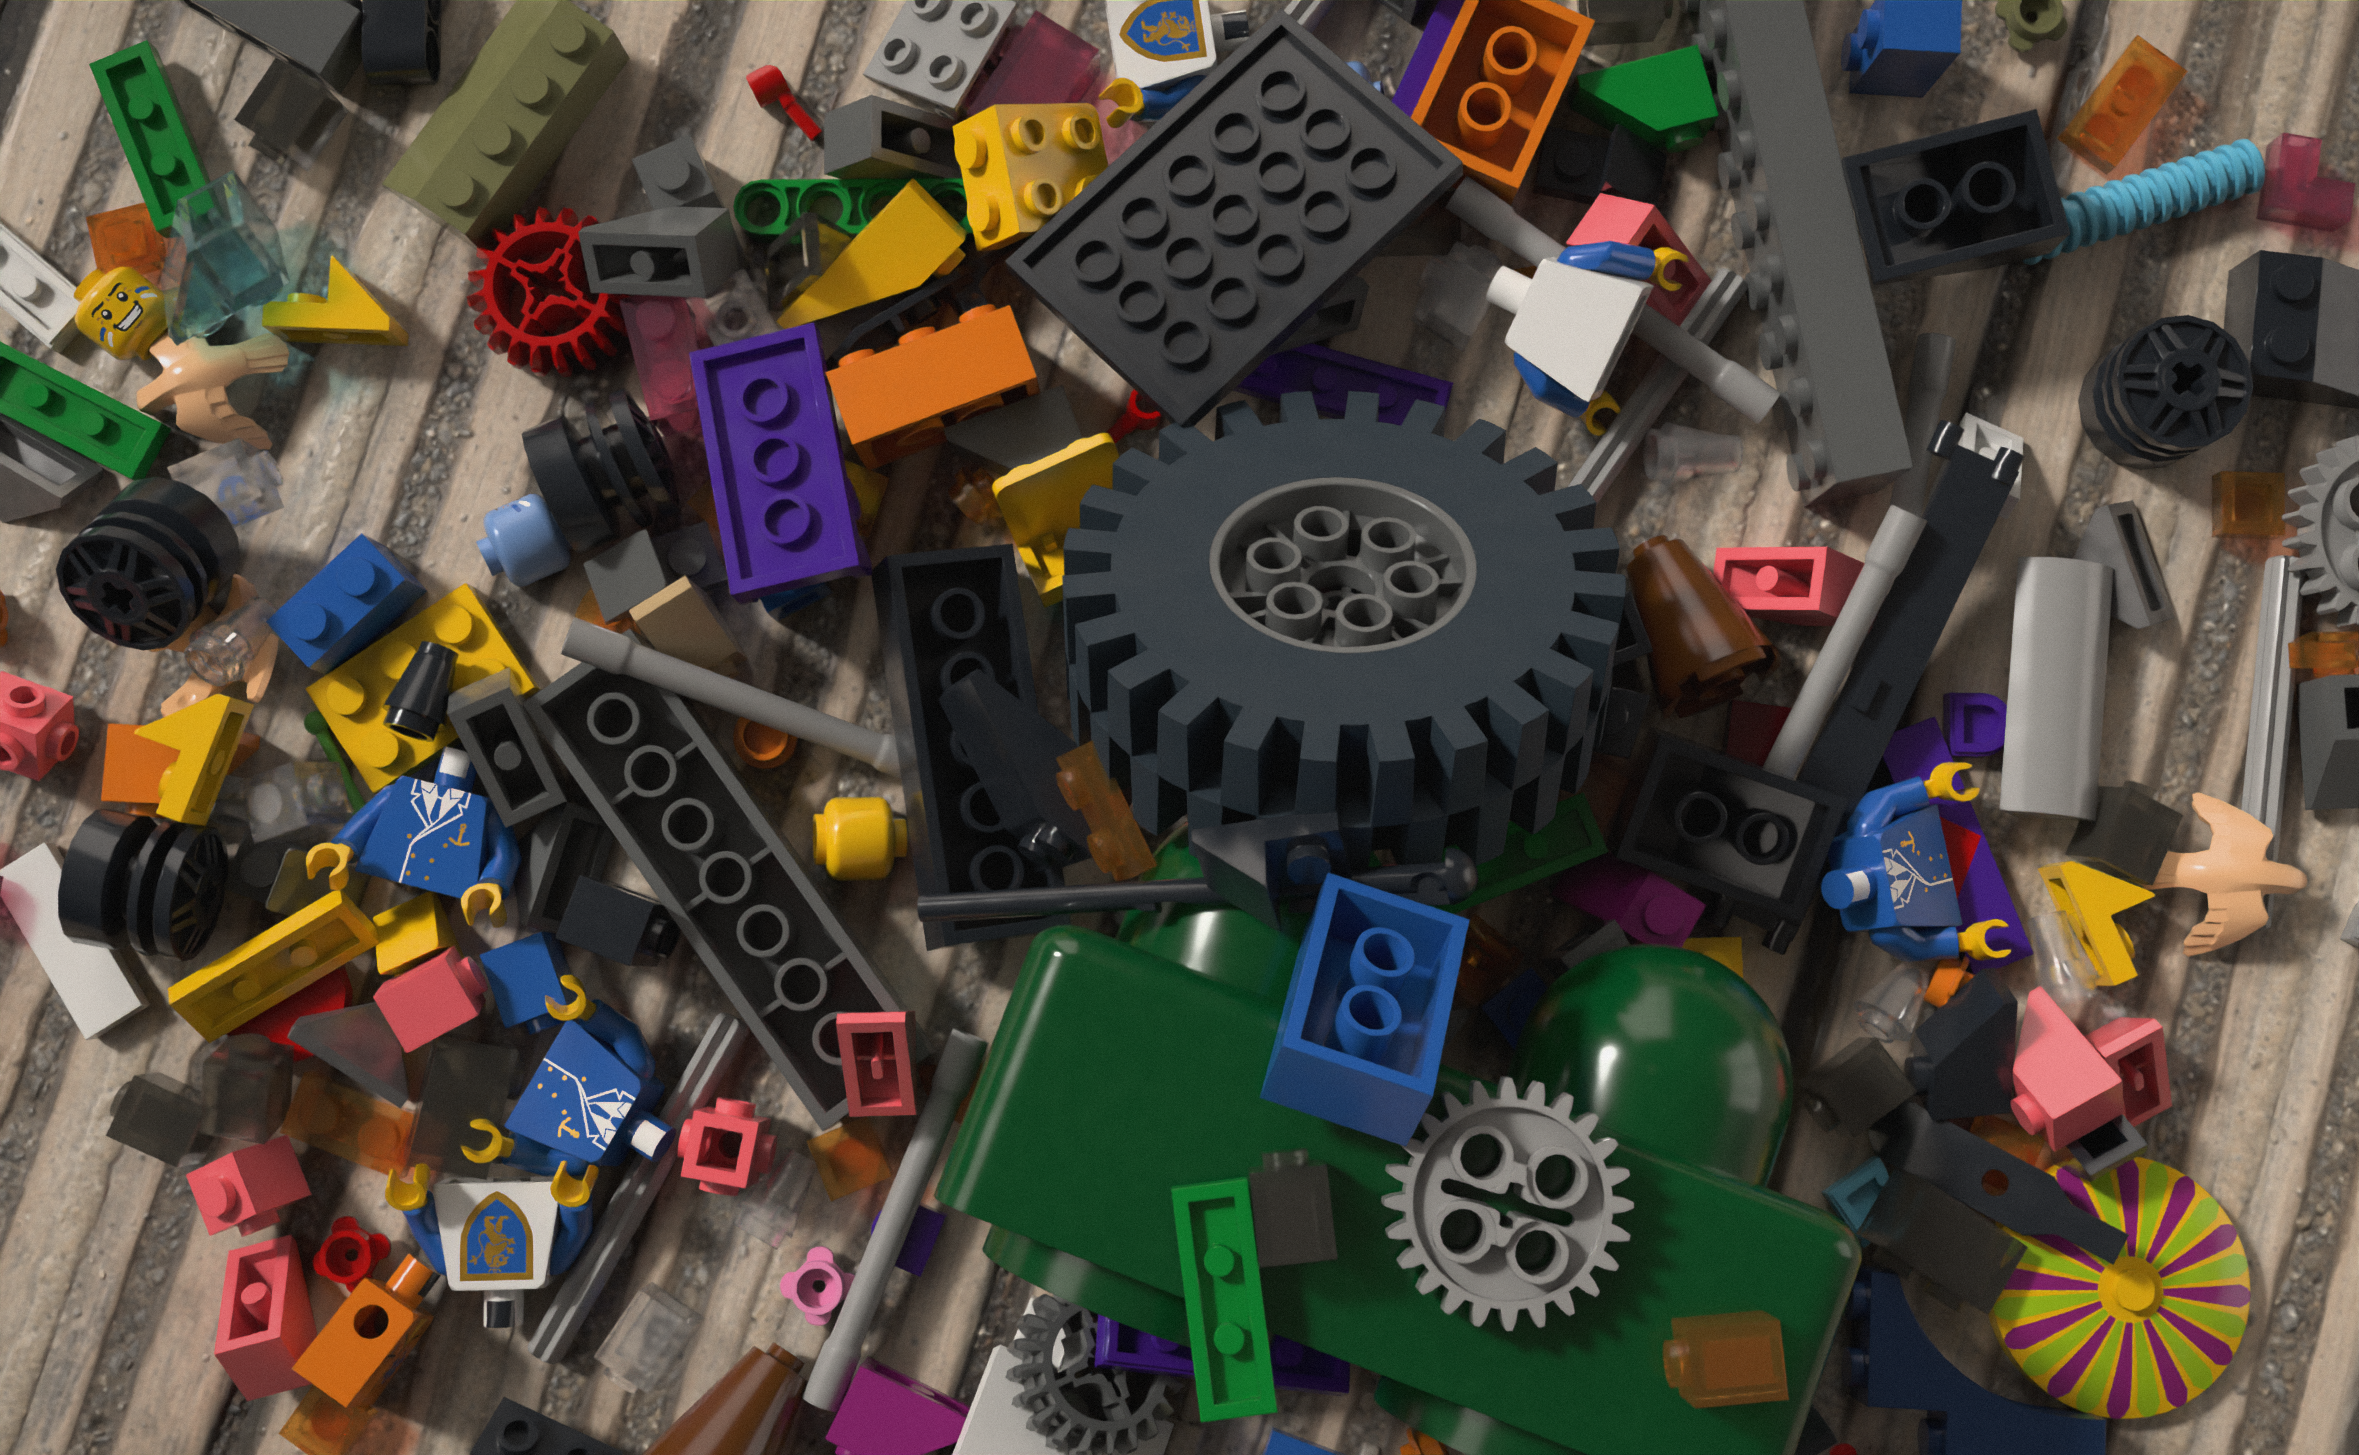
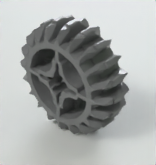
M1047 1294L1037 1297L1032 1304L1036 1315L1026 1314L1020 1317L1016 1324L1026 1338L1015 1339L1009 1343L1007 1349L1014 1357L1022 1360V1364L1008 1369L1005 1378L1012 1382H1023L1025 1390L1013 1397L1011 1405L1020 1408L1030 1404L1035 1412L1028 1418L1026 1429L1035 1431L1047 1425L1049 1430L1046 1435L1045 1447L1055 1449L1061 1447L1067 1441L1069 1455H1087L1089 1450H1091L1092 1455H1113L1115 1449L1121 1455H1127L1137 1450L1138 1439L1145 1442L1155 1438L1159 1432L1155 1420H1166L1175 1411L1164 1396H1172L1179 1393L1183 1384L1171 1376L1136 1372L1134 1393L1127 1406L1125 1399L1130 1396L1125 1381L1127 1371L1102 1368V1374L1092 1376L1090 1373L1081 1378H1075L1074 1374L1088 1367L1087 1362L1095 1361L1098 1322L1093 1323L1091 1317L1098 1319V1314L1054 1294L1053 1297ZM1063 1328L1066 1337L1061 1342L1064 1347L1065 1359L1061 1369L1054 1374L1052 1366L1053 1348L1058 1333ZM1070 1392L1083 1398L1090 1413L1097 1411L1100 1420L1092 1419L1078 1412L1067 1402L1062 1393Z

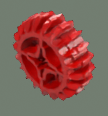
M538 206L535 224L530 225L521 214H514L513 225L516 231L509 236L500 228H492V236L499 244L494 251L488 248H476L477 257L487 266L486 269H476L468 272V280L474 286L481 289L467 296L468 305L474 311L481 312L474 320V326L482 335H491L487 346L495 354L500 355L508 352L507 362L514 368L522 369L530 362L531 371L537 376L545 377L554 363L557 372L562 377H571L573 360L578 359L587 370H595L596 360L592 355L594 351L600 348L606 355L610 357L616 356L617 349L609 340L613 333L621 337L631 336L632 328L621 316L640 313V304L636 299L628 296V294L600 293L598 301L595 303L582 292V285L587 272L584 270L585 262L578 231L584 227L599 224L600 222L594 216L587 215L578 222L576 213L571 208L563 207L556 221H554L552 214L547 208ZM555 250L550 258L542 263H528L542 253ZM513 282L520 285L526 292V300L520 311L525 317L518 329L512 320L509 306ZM535 284L547 290L549 288L560 290L564 287V290L574 301L562 295L557 297L550 294L545 297ZM577 320L583 322L567 333L553 336L557 328L567 321Z

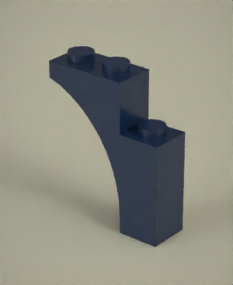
M1860 1265L1844 1311L1846 1319L1852 1321L1851 1347H1845L1842 1354L1841 1371L1845 1387L1850 1388V1396L1867 1407L1927 1410V1418H1921L1918 1425L1917 1440L1920 1455H2105V1419L2075 1408L2032 1405L2008 1399L1985 1390L1961 1373L1930 1341L1907 1302L1898 1274L1880 1266Z

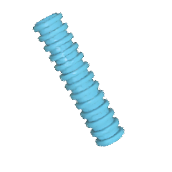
M2239 139L2231 145L2223 144L2217 146L2213 151L2204 150L2194 157L2186 156L2180 158L2176 163H2164L2158 169H2145L2140 175L2130 174L2126 175L2121 181H2108L2103 187L2096 185L2089 187L2085 193L2073 192L2066 199L2061 198L2071 234L2051 253L2022 261L2025 264L2033 265L2041 261L2042 257L2052 259L2057 257L2060 252H2074L2078 249L2079 245L2081 247L2092 246L2097 242V239L2105 242L2115 237V234L2124 236L2132 232L2134 228L2138 230L2148 228L2152 222L2161 224L2169 220L2170 217L2180 218L2189 211H2201L2207 205H2220L2225 199L2233 201L2240 198L2243 194L2251 195L2257 193L2262 189L2265 179V165L2262 155L2250 140Z

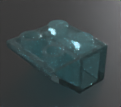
M234 170L177 200L160 280L164 294L168 334L176 346L192 337L204 338L215 333L225 324L228 317L249 305L259 307L269 303L280 294L283 286L290 283L278 230Z

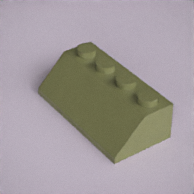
M517 0L382 185L474 249L488 248L491 250L496 243L492 236V228H500L503 231L507 228L514 214L518 213L630 59L615 32L569 0Z

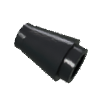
M422 641L417 653L412 657L382 706L387 711L383 725L404 736L433 742L438 729H446L449 694L452 692L456 670L455 664L459 654L445 646Z

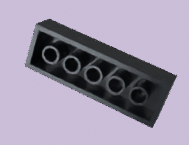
M1013 544L887 555L872 570L871 577L918 895L1065 886L1062 868L1057 869L1053 865L1050 869L1042 868L1030 861L1018 850L1017 846L1020 840L1006 831L939 702V698L947 688L978 668L1038 713ZM1070 914L926 922L923 923L926 949L927 951L1038 935L1043 930L1053 926L1071 925Z

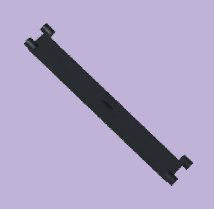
M1940 420L1926 449L1931 454L1948 460L1921 517L1927 520V523L1903 571L1894 579L1796 777L1797 780L1848 799L1834 838L1846 832L1847 821L1859 804L2013 487L2019 474L2018 470L2025 458L2024 455L2014 450L2000 447L1995 459L1992 460L1962 447L1958 443L1965 430L1945 420ZM1828 854L1824 861L1823 867L1819 874L1818 880L1816 882L1815 888L1811 895L1803 919L1830 865ZM1714 892L1702 917L1725 929L1732 914L1767 930L1761 945L1781 955H1785L1790 942H1793L1802 923Z

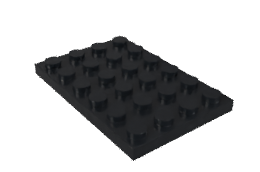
M1280 9L1016 250L1005 263L1009 273L1171 424L1177 423L1180 427H1183L1190 423L1195 426L1463 175V162L1283 9Z

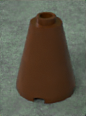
M1660 535L1643 542L1633 550L1632 553L1635 558L1627 565L1626 571L1633 599L1653 648V652L1646 654L1657 705L1664 718L1669 719L1674 709L1679 718L1690 717L1713 709L1742 695L1744 692L1740 684L1748 676L1756 673L1761 683L1776 671L1781 664V657L1776 647L1683 540L1675 539L1669 541L1666 535Z
M772 1342L766 1353L754 1346L649 1446L642 1455H781L808 1383L807 1380L798 1375L805 1363L774 1342Z

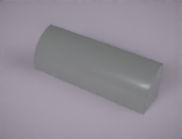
M2018 557L1999 810L2019 818L2096 821L2114 571L2112 567L2096 562L2070 558Z

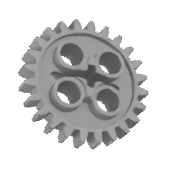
M2359 435L2336 442L2335 447L2319 451L2315 454L2318 464L2301 468L2299 474L2307 485L2291 489L2287 494L2300 506V509L2282 515L2284 522L2297 527V536L2283 540L2282 546L2299 550L2301 557L2294 561L2288 567L2289 572L2296 573L2306 571L2309 577L2299 592L2302 596L2319 592L2322 598L2316 612L2319 615L2339 611L2337 627L2340 629L2359 626Z
M1510 1077L1500 1078L1496 1098H1489L1481 1082L1472 1080L1469 1082L1470 1103L1463 1106L1449 1092L1441 1093V1102L1446 1115L1437 1120L1432 1115L1424 1112L1419 1123L1426 1134L1421 1140L1411 1137L1407 1146L1401 1145L1403 1149L1412 1155L1408 1165L1398 1163L1386 1164L1385 1171L1395 1179L1403 1182L1402 1191L1381 1196V1203L1391 1209L1402 1211L1403 1219L1386 1227L1385 1232L1389 1239H1409L1411 1245L1396 1259L1402 1269L1424 1264L1426 1268L1419 1276L1415 1285L1420 1293L1424 1295L1443 1284L1445 1289L1441 1298V1309L1450 1315L1464 1300L1469 1301L1470 1322L1477 1327L1483 1324L1491 1308L1497 1309L1501 1326L1506 1331H1513L1519 1309H1525L1538 1328L1544 1327L1546 1319L1545 1304L1551 1301L1568 1316H1571L1575 1312L1569 1291L1578 1286L1586 1293L1596 1297L1600 1291L1589 1272L1595 1265L1612 1271H1617L1619 1267L1616 1261L1604 1251L1607 1241L1624 1242L1630 1240L1631 1235L1622 1228L1612 1224V1219L1615 1213L1634 1209V1202L1619 1195H1614L1611 1187L1630 1176L1629 1169L1620 1166H1605L1603 1161L1618 1146L1617 1141L1610 1137L1599 1138L1594 1141L1590 1140L1589 1135L1599 1119L1595 1113H1584L1573 1121L1568 1119L1574 1097L1567 1093H1561L1553 1100L1549 1107L1544 1106L1545 1088L1544 1083L1532 1081L1523 1099L1517 1098L1516 1087L1513 1079ZM1480 1133L1490 1134L1498 1147V1160L1495 1166L1488 1173L1482 1175L1468 1174L1463 1169L1460 1160L1461 1149L1464 1143L1471 1136ZM1563 1155L1569 1162L1572 1170L1568 1187L1560 1194L1554 1196L1542 1195L1535 1182V1173L1539 1163L1546 1157ZM1444 1179H1453L1490 1192L1505 1194L1509 1183L1512 1182L1514 1183L1513 1193L1529 1203L1570 1212L1572 1222L1568 1226H1562L1518 1211H1508L1504 1222H1499L1500 1212L1489 1204L1445 1193L1441 1189V1183ZM1458 1209L1473 1211L1479 1222V1232L1475 1241L1462 1249H1450L1445 1246L1440 1236L1441 1225L1445 1217ZM1534 1230L1546 1231L1552 1242V1254L1548 1262L1534 1270L1520 1268L1515 1257L1519 1239L1526 1233Z

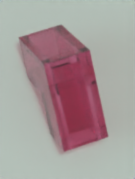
M2283 132L2266 147L2264 161L2265 179L2260 190L2256 219L2334 232L2351 220L2356 183L2317 177L2322 139Z

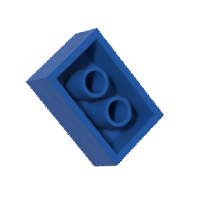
M1327 873L1305 925L1260 1098L1407 1146L1434 1094L1469 919Z

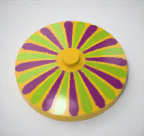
M2136 1157L2092 1182L2056 1165L2047 1168L2044 1171L2055 1177L2072 1205L2129 1234L2113 1265L2057 1234L2022 1235L1996 1221L1984 1258L1983 1293L1991 1327L2004 1353L2016 1369L2042 1392L2070 1407L2100 1417L2114 1419L2151 1417L2171 1411L2196 1398L2214 1383L2231 1362L2240 1345L2249 1315L2251 1293L2248 1263L2243 1245L2227 1214L2217 1201L2191 1178L2174 1168L2146 1158Z

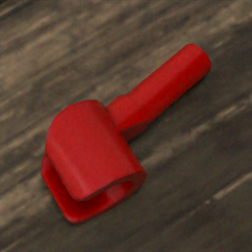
M766 65L746 76L749 86L761 108L779 100L784 111L811 142L823 133L820 127L799 105L797 99L791 93L782 72L777 67Z
M1135 389L1130 394L1125 410L1126 413L1116 420L1117 423L1105 432L1111 435L1115 444L1126 434L1129 435L1134 429L1150 430L1161 421L1162 415L1157 410L1152 413H1144L1137 408L1136 403L1141 401L1143 397Z

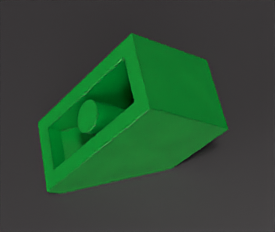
M1698 45L1577 75L1567 96L1571 110L1613 132L1616 124L1623 125L1657 149L1666 146L1668 153L1685 151L1702 143L1703 137L1706 136L1718 117Z

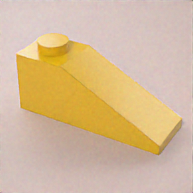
M912 178L783 311L776 322L784 329L801 326L919 287L931 274L940 279L948 275L966 256L959 246L964 242L967 231Z

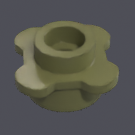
M1998 0L1995 6L1996 16L2004 20L2010 33L2008 44L2014 51L2020 53L2028 52L2034 43L2045 39L2057 41L2067 31L2068 23L2063 17V4L2061 0ZM2026 14H2034L2036 22H2029Z

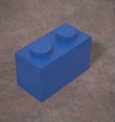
M1875 0L1869 9H1864L1859 24L1852 33L1845 35L1842 45L1841 68L1843 71H1850L1849 93L1923 98L1961 53L1962 0Z
M361 533L277 610L266 623L308 668L328 674L368 647L421 598L427 590L386 546Z

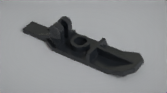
M1026 238L1001 249L992 250L979 259L955 269L948 275L943 276L854 328L826 360L827 370L831 371L839 368L838 361L850 353L863 349H873L875 351L890 342L896 344L905 331L902 322L907 320L911 327L923 323L943 308L939 301L942 298L946 304H950L958 318L973 308L987 305V300L979 289L978 284L992 266L1011 256L1027 241Z
M1906 1098L1883 1104L1868 1131L1875 1156L2022 1235L2057 1234L2113 1265L2129 1234L2072 1205L2054 1176L1947 1120L1932 1121L1925 1108ZM1999 1170L2007 1176L2009 1186L2003 1195L1994 1196L1984 1189L1983 1177L1988 1171Z

